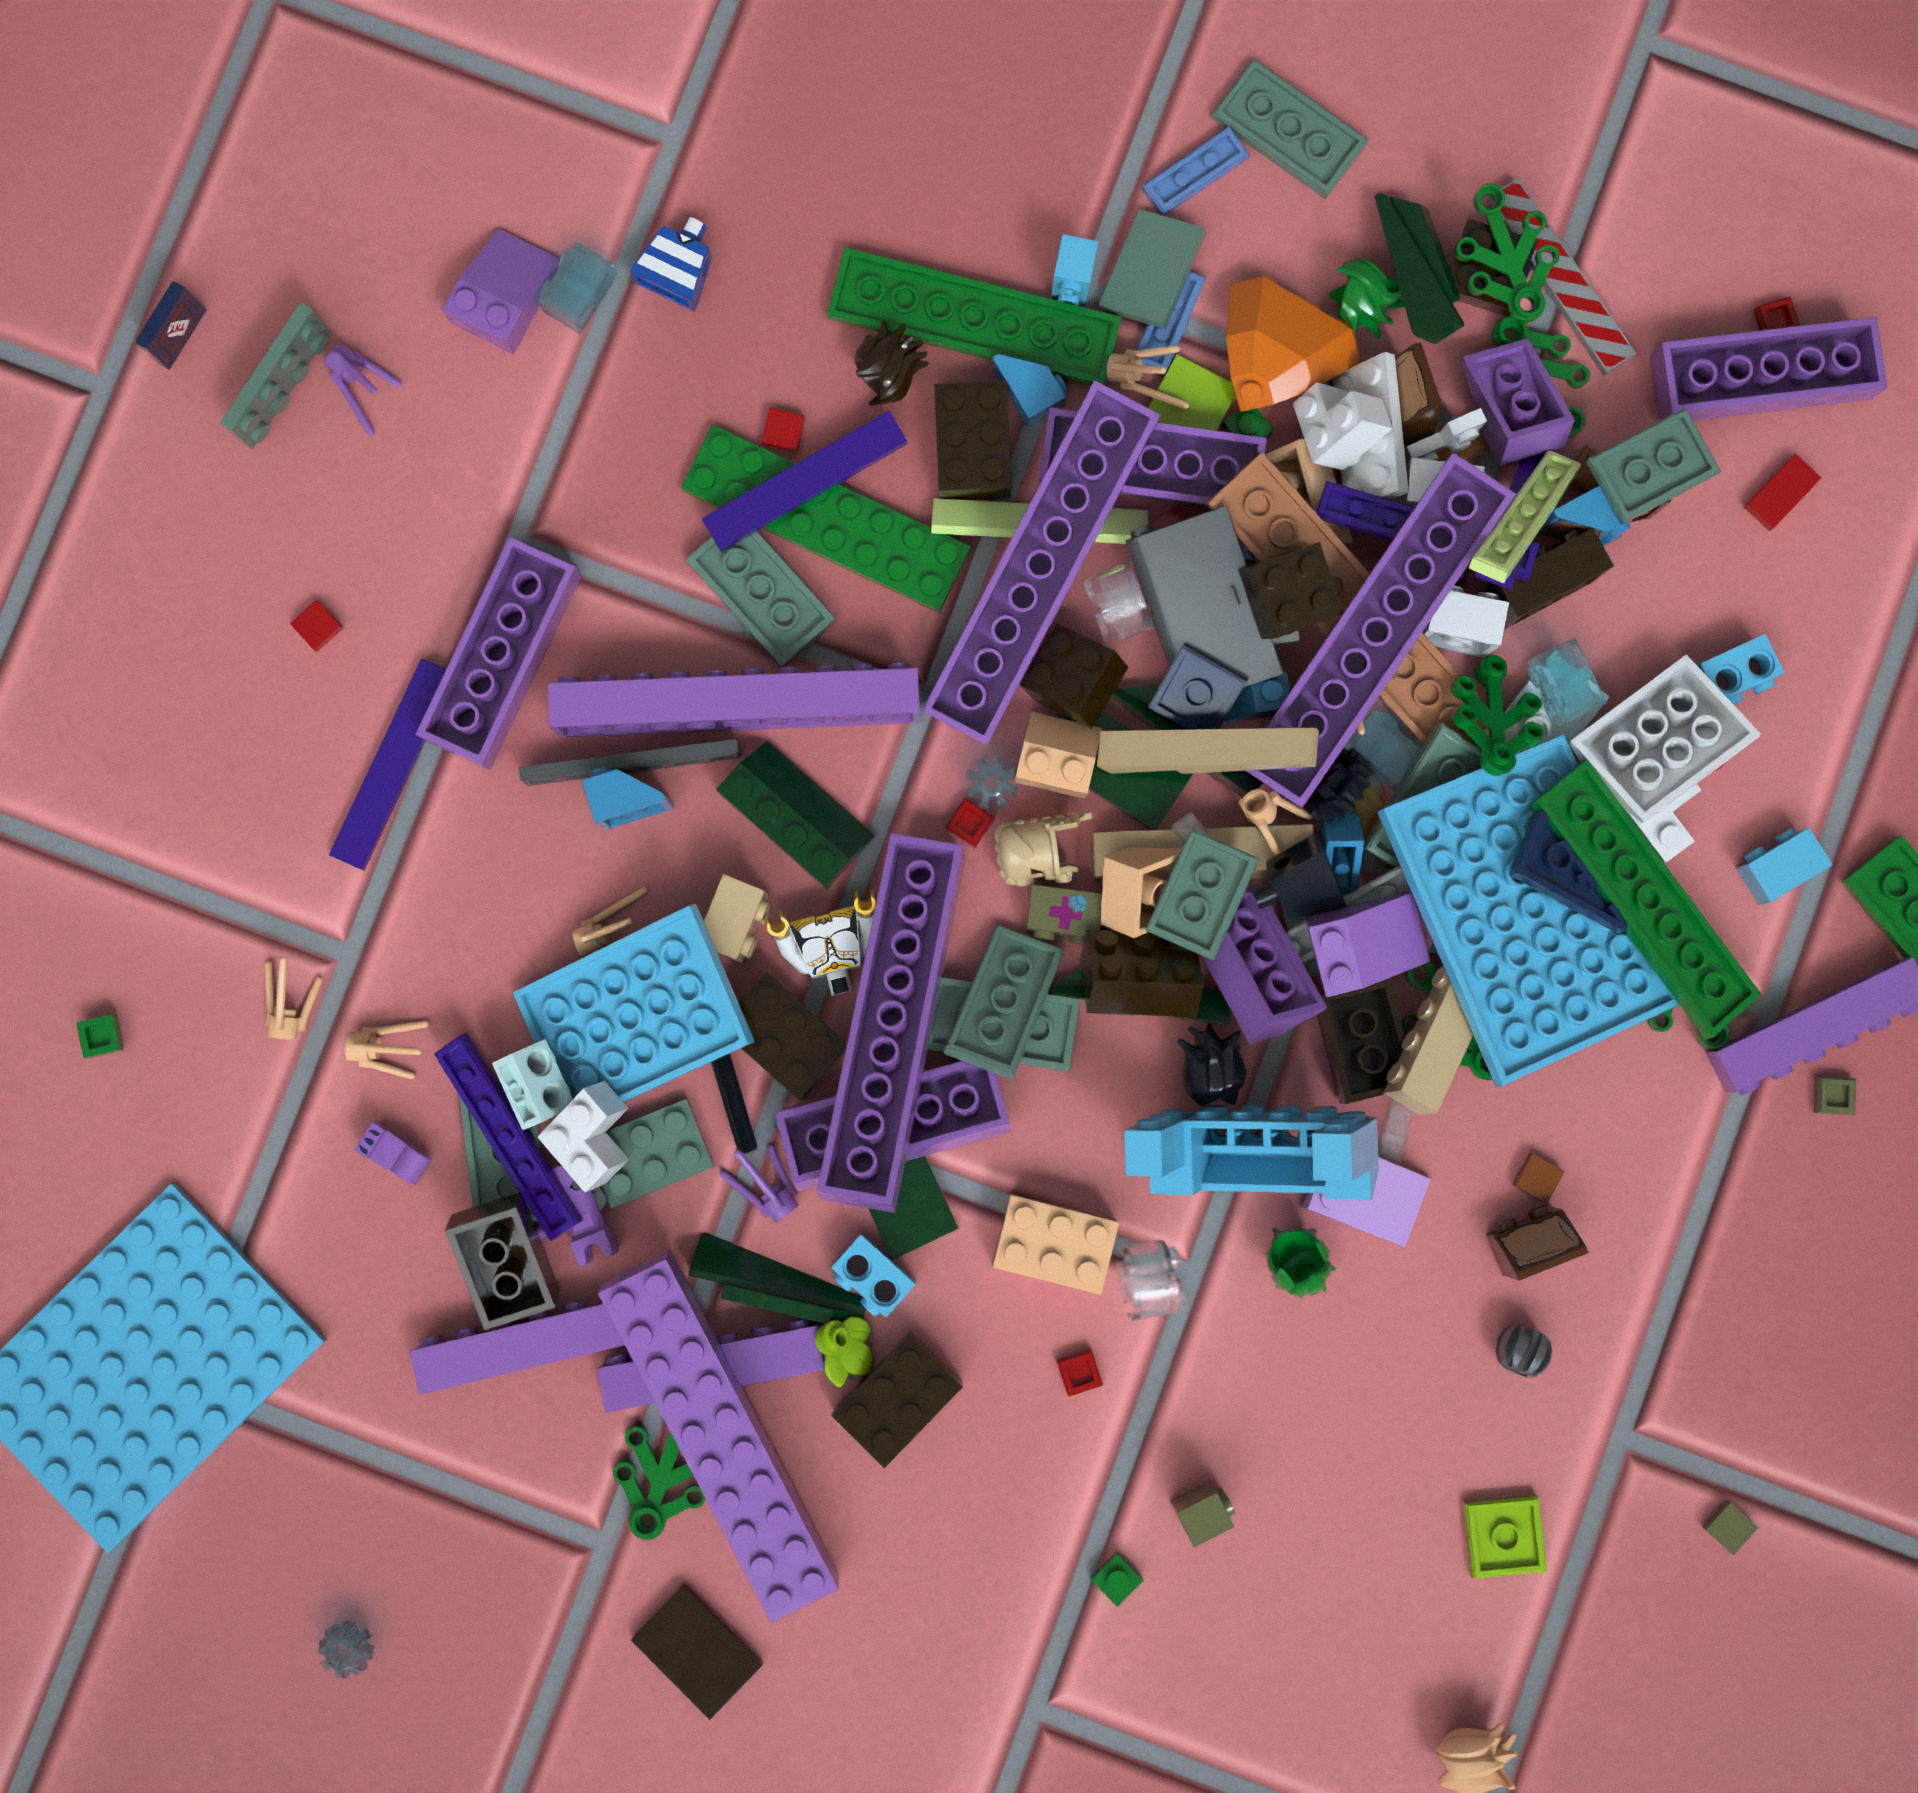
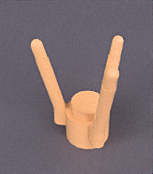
M1178 345L1142 350L1126 349L1124 354L1113 353L1109 357L1107 362V378L1110 382L1120 383L1123 390H1133L1174 406L1176 405L1184 409L1189 408V403L1135 383V381L1141 379L1143 373H1166L1165 367L1143 365L1142 360L1138 358L1177 353L1180 350Z
M1255 789L1239 800V805L1244 811L1248 826H1258L1274 856L1281 853L1268 824L1272 823L1276 817L1277 805L1306 820L1312 819V816L1307 811L1281 798L1276 791L1268 794L1264 790Z
M644 886L596 916L581 921L582 926L572 930L573 940L579 954L585 956L604 948L603 945L609 944L607 934L630 926L633 923L630 918L605 927L600 922L646 894L648 888Z
M283 956L279 962L276 1007L272 963L270 961L265 962L267 1010L265 1026H268L267 1037L296 1040L297 1031L306 1030L307 1018L322 984V978L317 977L300 1016L296 1017L297 1010L284 1008L287 958Z
M409 1022L376 1028L362 1027L361 1032H349L345 1044L346 1059L359 1062V1067L373 1068L396 1076L414 1079L415 1074L413 1072L381 1063L374 1059H379L381 1053L420 1055L421 1049L408 1046L382 1045L381 1038L376 1036L426 1028L429 1022Z

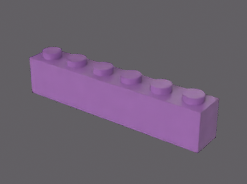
M1913 957L1899 959L1728 1041L1722 1048L1706 1052L1725 1092H1739L1740 1095L1748 1094L1761 1087L1759 1081L1771 1076L1775 1080L1786 1076L1794 1071L1792 1065L1804 1060L1805 1064L1817 1061L1826 1056L1825 1049L1835 1044L1838 1048L1845 1047L1859 1040L1857 1034L1866 1029H1869L1870 1032H1875L1891 1024L1889 1018L1899 1013L1906 1017L1918 1012V965Z
M601 1299V1303L586 1306L585 1300H580L563 1305L564 1312L550 1315V1310L528 1316L527 1321L515 1324L512 1321L482 1332H478L477 1326L455 1331L456 1338L442 1341L441 1335L420 1339V1347L410 1350V1356L418 1392L421 1395L625 1344Z
M802 1318L789 1321V1328L774 1331L773 1325H766L751 1329L752 1335L738 1338L737 1332H730L715 1337L740 1385L745 1386L824 1370L825 1355L817 1349L815 1343V1335L820 1327L819 1322L810 1324V1320ZM628 1353L606 1357L607 1364H602L597 1368L605 1413L655 1403L632 1359H629Z

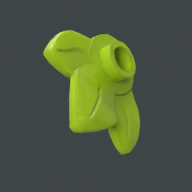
M847 1317L842 1322L839 1320L827 1321L818 1328L815 1335L816 1347L825 1355V1374L837 1387L843 1386L848 1373L863 1376L869 1374L872 1370V1352L865 1344L871 1334V1327L865 1320L859 1317Z

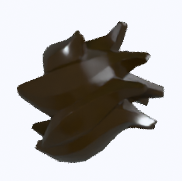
M881 321L879 333L874 339L870 334L866 335L863 343L856 350L854 358L855 365L858 368L856 374L858 377H862L866 384L877 393L869 402L870 406L901 401L910 389L913 375L919 369L929 365L928 361L921 360L927 357L926 351L914 352L923 345L921 340L912 341L913 336L911 335L901 341L906 324L901 325L889 334L887 322Z

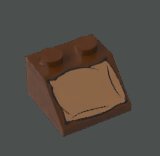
M1421 342L1411 345L1395 356L1404 447L1434 435L1442 407Z
M1549 1204L1529 1210L1528 1214L1530 1217L1516 1222L1514 1217L1494 1224L1495 1231L1486 1234L1502 1275L1519 1281L1589 1253L1563 1209L1550 1208Z

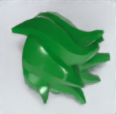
M1355 258L1343 263V266L1337 268L1338 272L1347 275L1349 280L1347 285L1331 291L1329 298L1341 304L1338 318L1349 324L1352 331L1361 326L1370 330L1375 339H1380L1379 323H1394L1385 312L1405 307L1403 300H1401V292L1396 293L1400 291L1398 281L1388 278L1372 259Z
M1273 1228L1274 1237L1271 1247L1266 1252L1268 1269L1272 1273L1271 1279L1276 1284L1277 1289L1280 1288L1281 1290L1288 1291L1290 1295L1298 1296L1299 1298H1303L1306 1294L1312 1296L1320 1293L1322 1290L1326 1292V1280L1331 1271H1335L1336 1268L1329 1261L1330 1251L1323 1240L1317 1239L1316 1229L1298 1228L1294 1231H1280Z

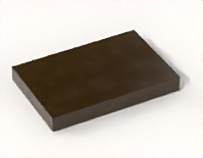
M685 1583L631 1639L709 1720L763 1665V1662Z

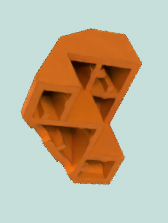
M1267 275L1231 283L1226 341L1230 376L1240 411L1273 405L1305 393L1316 382L1324 384L1361 363L1360 351L1351 326L1341 319L1338 321L1320 310L1321 307L1299 294L1294 295L1277 285L1278 282Z

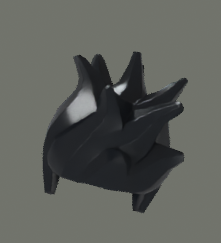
M1208 1024L1206 1031L1203 1030L1202 1032L1189 1026L1188 1031L1193 1035L1195 1044L1192 1045L1183 1039L1177 1040L1185 1054L1182 1077L1187 1094L1201 1107L1219 1098L1230 1105H1236L1239 1090L1243 1087L1247 1075L1244 1060L1239 1052L1240 1045L1237 1046L1241 1032L1238 1030L1221 1040L1211 1024Z

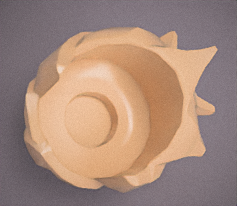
M1503 1723L1491 1730L1458 1728L1450 1731L1443 1737L1441 1743L1435 1749L1447 1769L1438 1779V1785L1455 1790L1458 1793H1484L1499 1787H1506L1510 1790L1515 1789L1516 1786L1512 1783L1503 1767L1510 1759L1518 1755L1515 1750H1509L1516 1739V1734L1512 1733L1505 1739H1501V1733L1505 1727Z

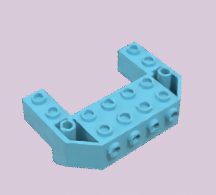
M1208 1105L1204 1110L1182 1113L1181 1109L1160 1110V1114L1148 1115V1119L1137 1120V1125L1124 1130L1126 1176L1150 1177V1194L1194 1195L1202 1190L1325 1194L1326 1199L1372 1200L1379 1172L1377 1118L1365 1116V1112L1361 1111L1337 1113V1107L1318 1106L1314 1107V1111L1300 1112V1106H1279L1276 1111L1264 1112V1106L1246 1105L1242 1106V1110L1228 1111V1105ZM1218 1129H1227L1226 1135H1222ZM1253 1129H1263V1132H1261L1262 1136L1256 1135ZM1289 1130H1299L1298 1137L1291 1135Z

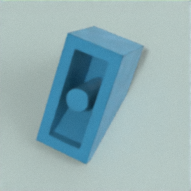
M1001 354L992 357L994 373L999 381H1007V394L1028 428L1048 417L1049 407L1059 409L1065 407V394L1068 393L1067 387L1059 374L1053 376L1048 366Z
M1283 671L1284 674L1244 687L1224 723L1274 716L1290 692L1287 672Z
M1345 813L1342 820L1335 817L1332 824L1323 821L1320 826L1319 835L1343 895L1358 890L1364 846L1359 814Z

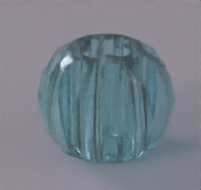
M986 757L975 761L981 769L980 772L968 769L965 780L972 781L976 785L967 788L966 792L970 800L975 796H982L983 799L978 807L988 810V803L993 800L998 804L999 810L1008 805L1003 798L1004 794L1016 797L1019 787L1008 783L1009 780L1016 778V770L1014 767L1007 771L1002 770L1001 767L1005 763V759L996 757L995 765L990 766L986 762ZM989 775H994L997 782H1002V784L997 785L996 791H989L988 785H982V783L987 782Z
M347 1620L344 1622L343 1628L338 1623H334L325 1630L327 1639L324 1638L319 1641L317 1652L326 1657V1659L320 1662L325 1672L332 1667L335 1670V1677L345 1679L348 1678L350 1672L357 1676L367 1669L368 1664L365 1660L373 1659L375 1648L374 1645H370L366 1641L372 1637L367 1627L360 1632L357 1629L358 1622ZM343 1644L344 1648H351L352 1653L350 1654L348 1650L342 1651L341 1645Z

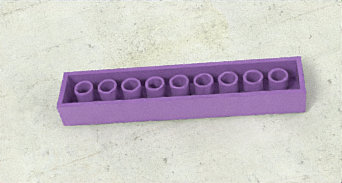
M1094 380L922 710L923 712L986 745L989 744L1152 434L1160 414Z
M1455 453L1450 455L1266 726V728L1318 729L1316 767L1245 770L1246 772L1300 808H1303L1516 493Z
M892 663L888 665V669L874 670V665L858 664L852 666V671H837L836 666L815 667V672L800 673V668L797 667L778 669V674H764L763 669L742 670V675L727 676V671L723 670L706 671L705 677H690L689 672L668 673V678L654 679V675L650 673L632 674V680H617L615 675L595 676V681L580 682V677L564 676L558 678V683H548L549 727L561 738L920 723L918 668H910L909 663Z
M890 834L817 1187V1193L821 1200L892 1213L896 1212L965 862L963 845Z
M670 1249L603 1282L598 1295L770 1622L773 1623L838 1590L839 1573Z

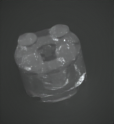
M1130 560L1088 575L1089 579L1083 581L1093 609L1098 607L1101 609V613L1096 614L1095 617L1105 642L1112 640L1114 644L1154 629Z
M1156 1240L1117 1248V1254L1123 1255V1261H1117L1118 1281L1123 1303L1131 1302L1133 1311L1127 1312L1131 1321L1177 1313L1178 1307L1185 1306L1183 1286L1181 1283L1177 1284L1174 1269L1179 1268V1258L1174 1246L1168 1247L1164 1240Z

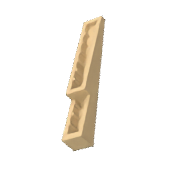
M1316 728L1100 731L1097 767L1111 774L1176 770L1181 774L1316 767L1319 730Z

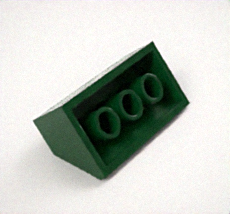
M766 741L741 761L716 789L721 797L826 890L831 887L875 838V835L769 741Z

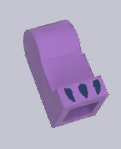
M372 1122L354 1151L365 1158H370L383 1168L389 1169L403 1180L414 1185L417 1184L432 1161L428 1154L382 1122Z

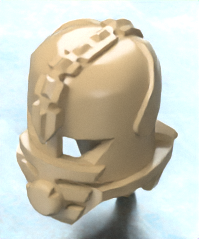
M1092 812L1071 813L1070 815H1057L1056 817L1048 816L1042 819L1032 818L1026 821H1007L999 825L994 835V839L997 842L995 845V851L998 852L997 864L1000 865L999 876L1003 877L1006 884L1019 886L1035 884L1034 878L1044 876L1045 880L1055 879L1056 883L1072 881V873L1078 872L1077 865L1070 862L1059 863L1055 831L1078 828L1081 821L1093 819ZM1030 868L1035 869V870H1038V871H1041V872H1039V873H1031V869H1030Z

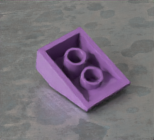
M499 228L459 277L442 311L451 324L514 355L563 261Z
M1528 338L1462 357L1461 363L1475 409L1481 408L1487 420L1481 427L1484 438L1499 466L1566 446L1575 419Z
M1412 891L1305 917L1321 987L1326 997L1363 989L1430 962L1417 903Z

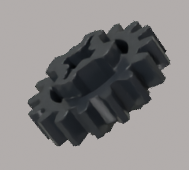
M1344 747L1303 806V809L1320 823L1326 821L1328 824H1332L1335 817L1342 820L1345 812L1349 810L1353 812L1355 810L1354 803L1356 800L1364 799L1362 792L1371 785L1366 780L1373 774V771L1369 768L1371 762L1354 748L1347 750Z

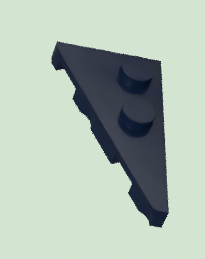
M1542 810L1535 812L1510 875L1617 934L1625 932L1628 925L1623 921L1622 914L1614 903L1608 904L1596 889L1599 883L1582 860L1574 855L1572 847L1565 838L1560 840L1547 823L1550 817Z

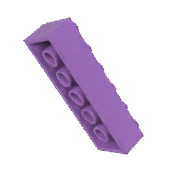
M1877 317L1662 342L1650 355L1659 421L1686 408L1694 421L1871 400L1887 388Z
M1049 407L1039 483L1042 482L1078 411ZM1157 423L1119 495L1208 507L1205 503L1258 453H1265L1267 438Z
M508 538L415 735L426 742L488 770L491 769L582 575L576 566L516 539Z
M964 1061L924 1071L906 1161L1011 1132L996 1074ZM836 1096L775 1113L793 1185L798 1192L818 1186Z

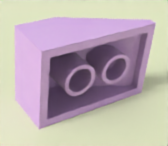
M1378 1157L1379 1172L1372 1200L1326 1199L1325 1194L1306 1193L1302 1204L1303 1208L1406 1247L1431 1179Z

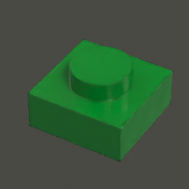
M1258 408L1242 412L1238 411L1222 424L1228 433L1267 438L1273 432V429Z
M116 1014L76 1022L83 1058H92L124 1050Z
M1117 1551L1090 1577L1091 1581L1116 1607L1144 1581Z

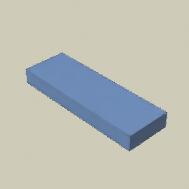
M1228 126L1143 184L1141 190L1159 215L1165 216L1246 161L1250 154Z
M1190 271L1167 328L1162 329L1147 324L1137 350L1179 344L1206 277ZM1174 353L1138 359L1142 360L1143 365L1165 367L1167 372ZM1165 373V374H1157V375H1160V376H1162V377H1165L1166 373Z

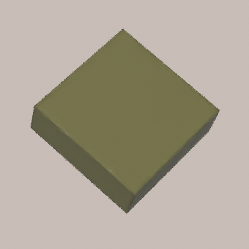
M1815 1077L1814 1113L1855 1115L1856 1078Z
M1728 1500L1723 1503L1702 1527L1733 1555L1758 1529L1749 1518Z

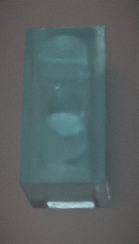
M575 242L571 250L567 249L561 255L557 265L559 269L553 279H547L542 285L538 295L540 298L538 302L545 314L581 334L617 277V272L612 262L582 244Z
M1576 638L1542 652L1527 661L1530 667L1527 669L1528 676L1536 688L1540 687L1545 698L1543 706L1546 714L1552 721H1556L1558 727L1607 704Z
M1374 710L1363 721L1365 733L1360 735L1356 729L1344 747L1347 750L1354 748L1371 762L1369 768L1373 771V775L1395 792L1422 748L1423 743L1413 735L1407 737L1397 728L1399 726L1398 722L1390 714L1384 711L1379 713L1377 710Z

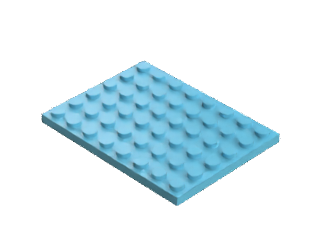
M1565 734L1516 754V765L1507 774L1493 776L1481 768L1377 812L1496 1087L1513 1082L1679 1005L1626 932L1617 934L1510 875L1533 814L1536 812L1530 803L1577 765Z
M171 1183L0 1350V1441L107 1553H110L327 1340L176 1183Z

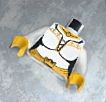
M871 890V900L862 902L858 899V891L854 893V906L788 922L785 913L779 910L778 912L782 919L780 923L776 925L770 924L767 916L764 918L767 931L773 935L782 957L799 973L810 974L813 979L827 976L831 996L850 992L853 989L848 970L861 967L862 960L865 959L875 912L874 909L876 907V893L874 890Z

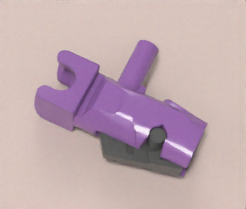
M562 1165L553 1168V1172L583 1218L582 1222L569 1230L573 1240L570 1244L577 1263L580 1266H584L592 1262V1244L600 1246L602 1253L607 1257L617 1253L618 1245L611 1227H607L602 1214V1210L608 1202V1196L602 1187L599 1186L585 1193ZM540 1225L535 1226L540 1240L548 1238Z

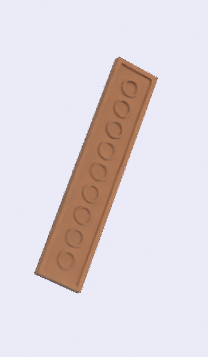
M1262 452L1258 453L1205 503L1211 511L1227 505L1239 542L1257 562L1304 544L1320 542L1343 613L1370 574ZM1342 614L1318 622L1314 626L1327 638ZM1421 633L1378 697L1422 746L1437 722L1445 724L1478 746L1452 720L1453 713L1460 705L1465 704L1451 692V685L1460 674L1430 640ZM1477 719L1476 724L1489 735L1488 728Z

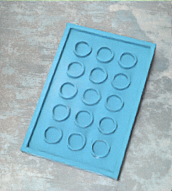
M696 904L689 905L513 992L534 1044L546 1039L550 1050L555 1055L562 1077L570 1088L572 1099L583 1088L605 1081L623 1102H627L755 1042Z

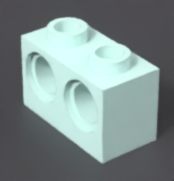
M546 1039L492 1063L522 1131L559 1115L573 1100L570 1088L562 1077L555 1055L550 1050Z

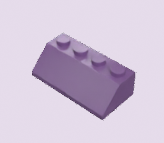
M1259 884L1247 887L1215 960L1212 961L1203 957L1249 1044L1277 1037L1327 1008L1271 905L1259 909L1252 892L1253 888L1260 886Z

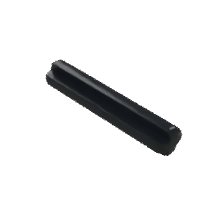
M728 1054L711 1063L736 1147L743 1154L755 1151L757 1143L731 1055Z

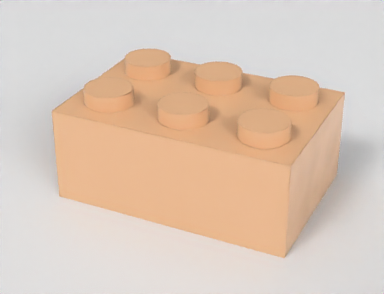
M1010 1193L992 1266L996 1269L1102 1295L1119 1222L1114 1219Z

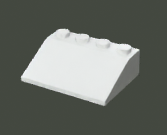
M1686 654L1573 738L1570 742V748L1577 764L1588 760L1621 806L1644 824L1759 738L1761 733Z

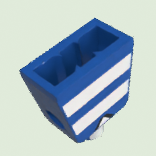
M688 217L681 232L663 226L632 266L630 273L634 283L695 312L712 258L709 247L700 242L707 229L706 225L695 218Z

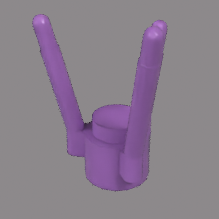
M345 344L338 345L329 352L325 359V365L332 371L330 379L339 387L368 435L373 436L375 432L346 385L345 380L349 383L357 380L370 393L376 394L377 388L362 374V366L396 387L401 386V381L366 359L358 350L352 352Z
M768 1145L767 1150L783 1189L779 1184L771 1188L739 1149L735 1150V1156L764 1192L761 1196L762 1200L727 1171L721 1170L720 1176L753 1203L765 1218L770 1215L776 1223L799 1205L793 1198L798 1192L791 1185L773 1145Z

